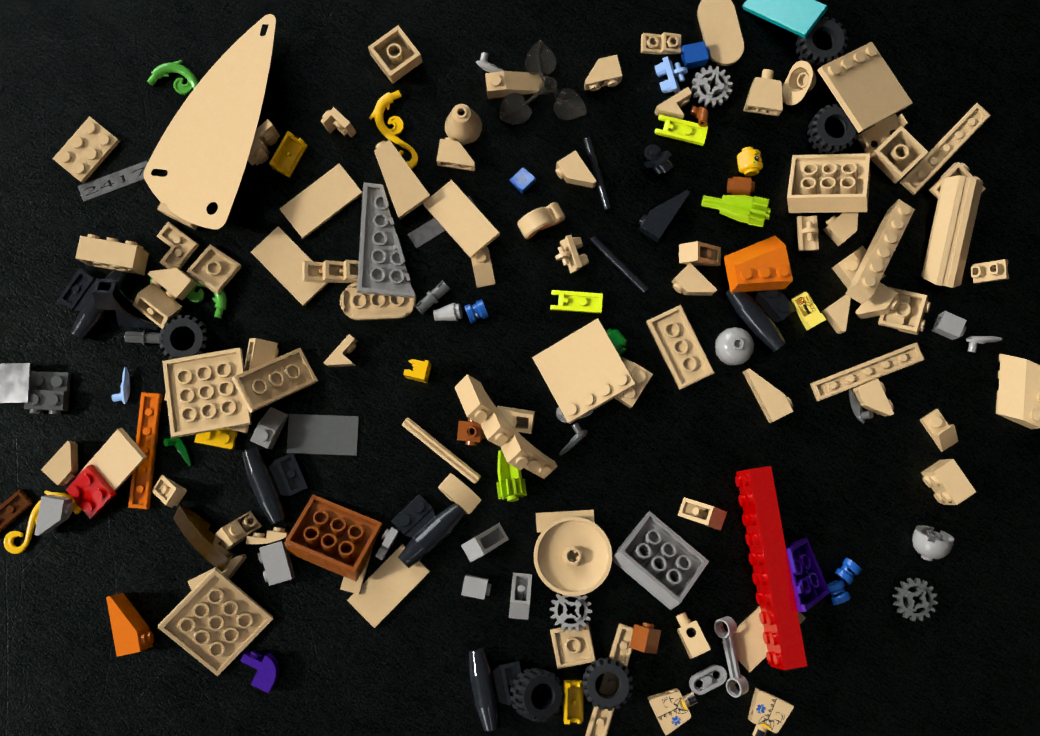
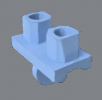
M667 56L662 58V63L655 66L658 77L666 74L668 76V80L660 82L662 92L669 93L673 91L677 94L680 92L677 77L679 82L685 81L684 75L688 70L687 67H681L680 62L674 64V70L672 61Z

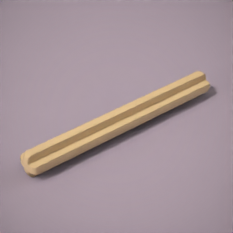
M410 418L405 419L402 424L403 427L472 483L476 484L481 476Z

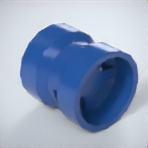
M482 299L476 301L473 305L468 304L464 306L471 324L476 322L477 319L488 317Z
M845 558L842 567L837 568L834 574L843 579L846 584L851 585L854 581V576L859 575L862 569L849 558Z
M843 579L827 584L831 595L830 600L833 605H838L851 599L849 592L844 588L845 583Z

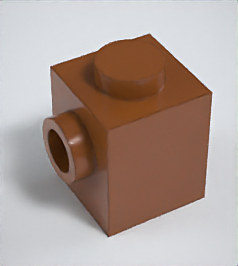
M643 622L642 625L634 624L629 648L644 653L657 654L661 630L655 629L654 624Z

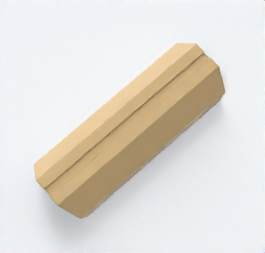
M958 175L945 178L941 183L922 271V277L935 285L951 288L961 285L983 186L977 178Z

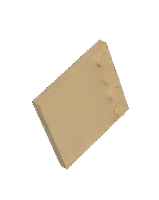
M872 42L821 66L817 70L858 133L909 107L913 103Z
M598 318L532 357L569 424L636 385Z
M241 348L162 361L172 438L252 424L250 412L232 380L234 376L245 372Z
M214 567L158 624V628L218 676L273 620V616Z

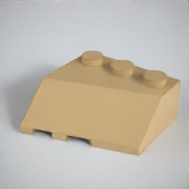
M999 354L1000 371H998L999 390L997 391L996 414L1029 429L1040 428V365L1027 359Z

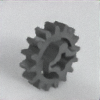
M907 578V583L900 582L901 588L895 587L898 594H893V597L897 598L893 605L899 606L896 611L903 613L902 617L906 619L909 617L912 621H915L917 617L918 620L923 621V615L929 618V611L935 612L932 605L938 604L937 601L933 600L937 594L931 593L934 587L927 586V581L923 580L921 582L920 578H915L913 581L912 578ZM917 586L916 588L914 587V589L911 591L907 590L910 587ZM918 608H923L921 611L916 612Z

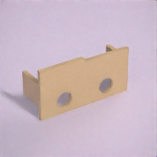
M894 114L857 135V140L864 152L871 154L890 136L891 130L896 131L900 126L904 128L908 122L903 114H900L898 117ZM876 141L877 147H872L871 142Z

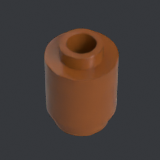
M733 176V178H728L727 193L746 196L754 193L755 181H752L751 177Z

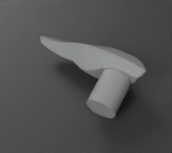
M485 52L481 53L480 60L476 61L480 68L489 73L504 71L494 64L487 62L488 54Z
M970 336L966 338V341L969 342L968 351L975 353L977 343L985 344L1002 340V338L996 336Z

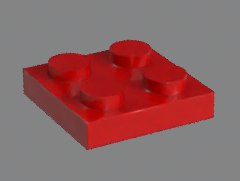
M92 464L87 466L66 489L90 519L95 517L117 494Z

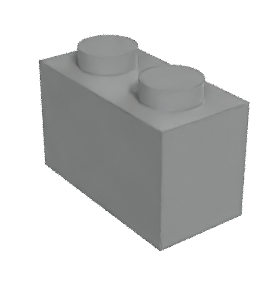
M285 540L259 548L258 558L260 563L264 565L265 571H263L265 582L269 583V586L296 578L290 555L286 551Z

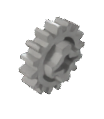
M709 66L707 71L703 67L700 71L701 73L697 72L695 74V78L692 80L693 86L691 91H696L693 98L699 97V104L703 101L705 102L704 107H707L708 103H711L712 108H714L716 103L721 106L723 100L727 101L728 95L732 92L730 87L733 83L728 82L730 75H724L726 70L720 72L718 66L715 70H712V66ZM713 81V89L710 92V84Z
M557 593L556 597L558 600H552L551 603L555 606L549 609L554 612L551 619H557L555 626L560 623L562 625L561 630L568 627V632L572 631V627H575L576 631H579V625L585 627L584 620L590 621L591 619L587 616V613H592V610L587 608L591 605V602H585L587 596H561ZM574 597L577 600L575 602H568L565 598ZM559 603L563 607V612L560 616L558 615ZM581 605L584 608L583 617L579 614V607ZM574 606L576 608L574 610L575 615H568L566 607ZM566 619H574L577 623L568 624L564 621Z

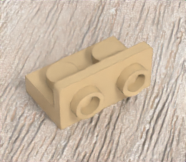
M334 107L323 114L321 122L328 132L331 133L337 127L344 136L348 134L352 138L357 133L352 124Z

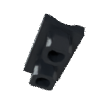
M655 144L648 145L645 148L644 155L649 160L644 163L646 168H653L659 174L661 172L666 173L673 167L668 159L672 156L669 151L661 152L660 147Z

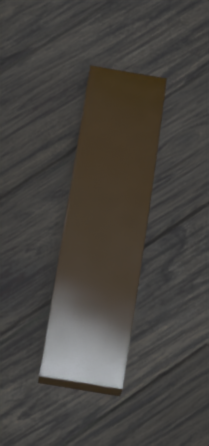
M179 504L173 517L179 529L207 561L223 572L227 569L233 555L220 546L222 540L209 531L212 525L184 504Z

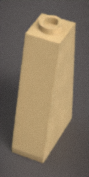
M383 140L376 145L377 149L374 152L399 219H402L429 199L430 194L390 140Z

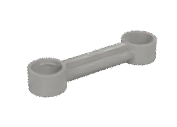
M725 616L715 621L714 630L723 640L730 678L726 681L727 692L732 697L737 698L748 692L749 684L746 678L740 674L733 635L737 632L736 622L733 618ZM723 622L727 625L728 633L723 627ZM735 681L738 683L740 691L736 688Z

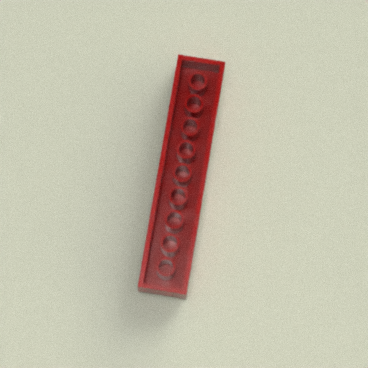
M767 466L736 472L735 483L740 491L738 499L740 506L743 508L742 522L746 526L747 531L745 539L750 548L749 561L753 565L754 570L752 579L757 587L756 601L760 604L761 609L759 618L764 626L763 640L767 644L768 649L766 653L767 661L771 667L781 670L806 667L807 661L772 468Z

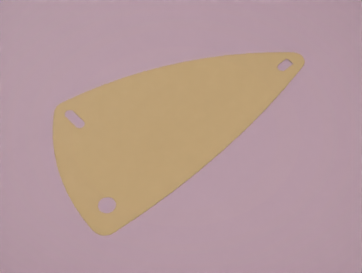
M272 14L265 15L243 34L201 79L170 122L144 170V179L158 200L167 205V208L175 215L195 225L209 229H220L223 227L236 197L254 140L265 95L276 18ZM262 25H268L266 35L260 36ZM153 169L167 170L168 174L165 177L152 176L151 172ZM211 202H216L218 205L216 213L209 215L207 213V206Z

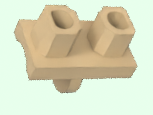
M798 216V250H819L817 216Z
M567 235L565 239L560 241L561 246L558 247L560 254L556 255L555 258L557 261L562 260L564 266L568 265L570 273L576 272L589 263L586 254L578 255L577 249L583 247L581 237Z
M1003 259L973 264L971 267L973 282L977 284L1009 279L1008 260Z

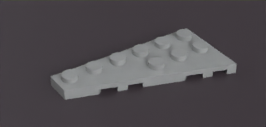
M364 182L357 293L414 298L415 294L404 263L405 259L398 235L395 232L394 221L389 211L384 187L382 184Z

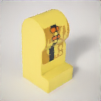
M803 292L791 299L792 305L796 308L795 311L806 330L826 320L807 292Z

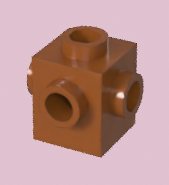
M468 418V421H459L457 440L466 441L465 445L477 446V442H482L483 439H486L481 424ZM472 428L475 431L474 435L470 432Z

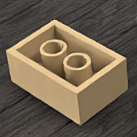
M88 234L87 237L80 236L75 258L89 266L145 275L149 253L143 250L142 246H138L136 242L125 241V243L118 242L119 240L107 237L106 240H103L99 236Z

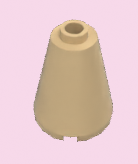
M465 104L456 105L445 121L447 136L456 139L461 145L475 142L482 131L480 117Z

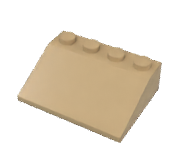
M870 153L792 155L787 194L789 213L867 212Z

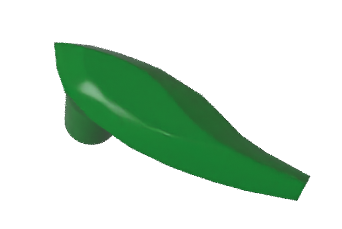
M179 437L164 439V445H174L185 462L191 466L189 453L184 442Z

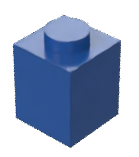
M705 41L682 46L680 54L683 67L691 69L706 66L710 58L709 47H706Z

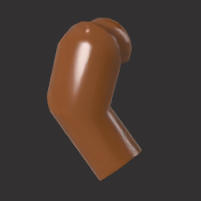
M693 106L690 109V115L698 119L699 126H707L708 110L704 107Z

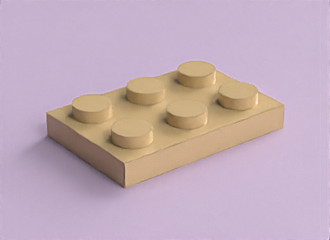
M89 116L52 159L84 184L120 141Z

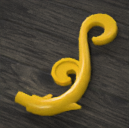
M399 90L393 93L388 92L377 101L369 119L375 118L377 128L388 140L411 153L412 159L406 163L413 169L418 163V155L409 144L397 137L404 129L402 119L398 116L390 117L388 125H394L392 129H389L384 122L383 115L385 109L389 110L390 104L394 103L393 100L402 97ZM403 150L399 151L401 156L404 154Z
M45 491V492H44L46 495L52 494V495H57V496L72 498L70 495H68V494H66V493L50 492V491ZM73 499V512L77 515L82 509ZM41 500L35 505L30 514L25 540L21 546H15L14 538L17 536L23 537V532L11 531L6 534L4 547L8 552L19 554L28 547L37 524Z

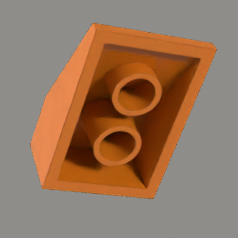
M124 593L106 597L116 656L137 653L153 647V633Z

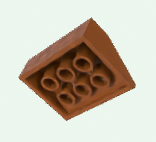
M312 495L284 543L287 553L357 582L369 559L382 523Z

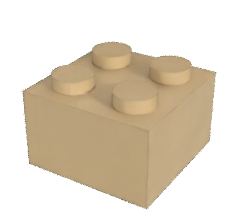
M399 25L368 47L370 55L392 84L422 63L421 54Z
M900 126L870 155V160L893 183H896L928 151L905 128Z
M954 459L939 460L921 472L924 476V483L935 492L934 497L940 504L958 505L976 493Z

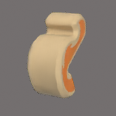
M553 202L546 207H540L527 213L518 221L517 225L524 238L530 239L537 231L562 222L565 219V215L559 204Z

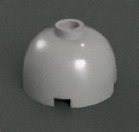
M728 328L720 333L715 341L716 355L727 365L743 364L749 360L754 350L753 338L742 328Z
M918 525L913 532L912 542L915 550L921 554V558L933 561V559L944 558L950 553L954 537L940 530V533L933 531L934 527Z

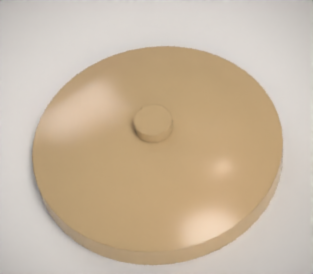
M564 517L549 524L539 535L534 548V564L539 577L550 589L562 595L580 596L595 590L606 579L612 564V549L606 534L598 525L581 517Z

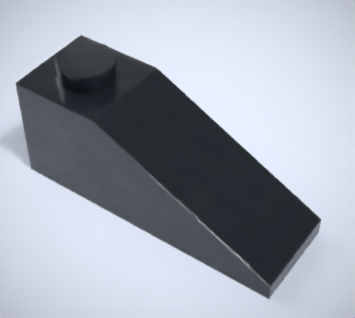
M686 190L650 210L648 215L643 214L638 222L640 224L639 231L658 242L690 191Z

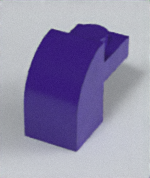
M256 651L244 653L241 662L258 670L251 685L267 693L271 692L280 674L277 659L270 653L266 654L264 659Z

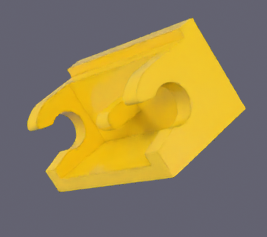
M287 131L269 164L274 170L290 178L308 145L305 144L304 140L296 138L291 132Z
M415 359L409 360V363L413 366V371L404 369L403 375L407 379L427 383L431 363L428 360H425V362Z
M564 680V724H571V722L581 724L583 721V680Z

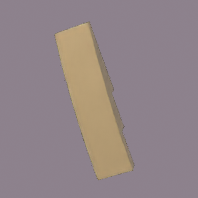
M304 261L302 263V279L306 282L355 283L358 281L359 261Z

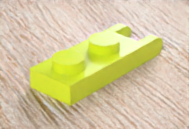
M665 115L658 116V120L665 123L663 130L655 129L656 135L701 146L704 145L708 126L701 127L698 123Z
M551 291L552 295H559L558 305H550V310L602 313L603 294Z

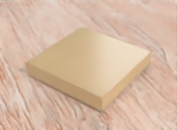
M210 244L186 273L218 295L241 269V264Z
M585 622V627L579 625V631H576L575 627H572L571 632H568V627H565L564 630H561V627L550 629L558 669L596 661L588 622Z

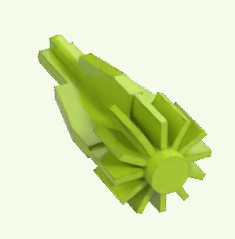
M704 195L701 204L704 207L719 209L720 214L736 221L759 227L764 226L765 219L769 220L771 208H768L769 199L756 196L723 195L721 199Z
M501 449L498 451L497 473L499 482L496 483L498 499H507L508 502L517 501L519 497L527 495L525 479H522L521 470L507 463Z

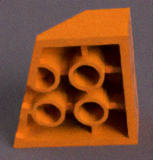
M776 236L724 257L731 293L785 289L793 281L786 245Z

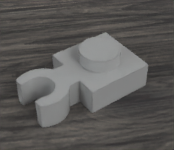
M391 527L390 530L386 529L381 538L384 541L375 557L380 560L384 559L400 532L395 527Z

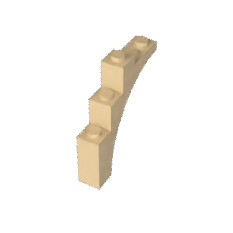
M467 374L455 386L466 416L481 424L487 440L501 447L508 464L519 470L525 468L543 479L557 467L554 460L536 449L512 427L493 404L481 382Z

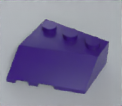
M807 538L786 544L796 606L799 612L807 611L830 593Z

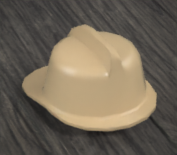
M807 61L796 62L782 86V101L786 105L798 104L806 93L810 92L816 85L815 71Z

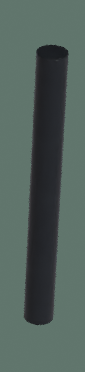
M587 137L584 139V143L604 210H609L612 207L591 137Z
M596 236L591 238L590 242L643 294L649 289Z

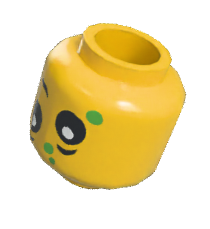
M745 147L737 155L740 173L745 176L759 174V171L763 168L761 152L759 150L753 149V147Z

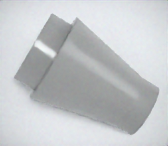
M455 302L433 310L435 321H458V319L463 317L461 305L455 304Z

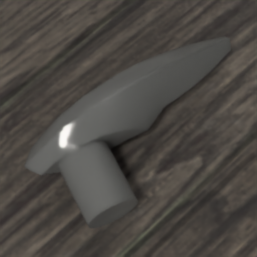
M849 389L853 413L864 424L865 419L873 418V412H863L854 393Z
M575 423L572 428L576 435L571 438L559 454L563 455L578 444L587 435L588 430H583L579 423Z

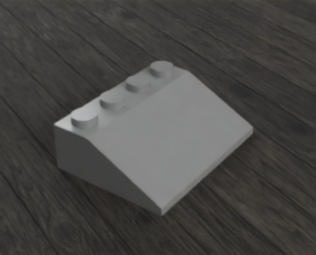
M650 511L612 556L614 563L670 610L682 602L709 562Z

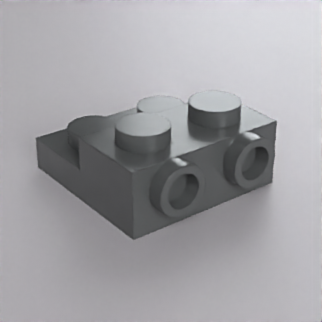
M31 371L29 403H24V409L30 410L29 413L42 414V410L49 411V414L61 415V411H68L71 373Z

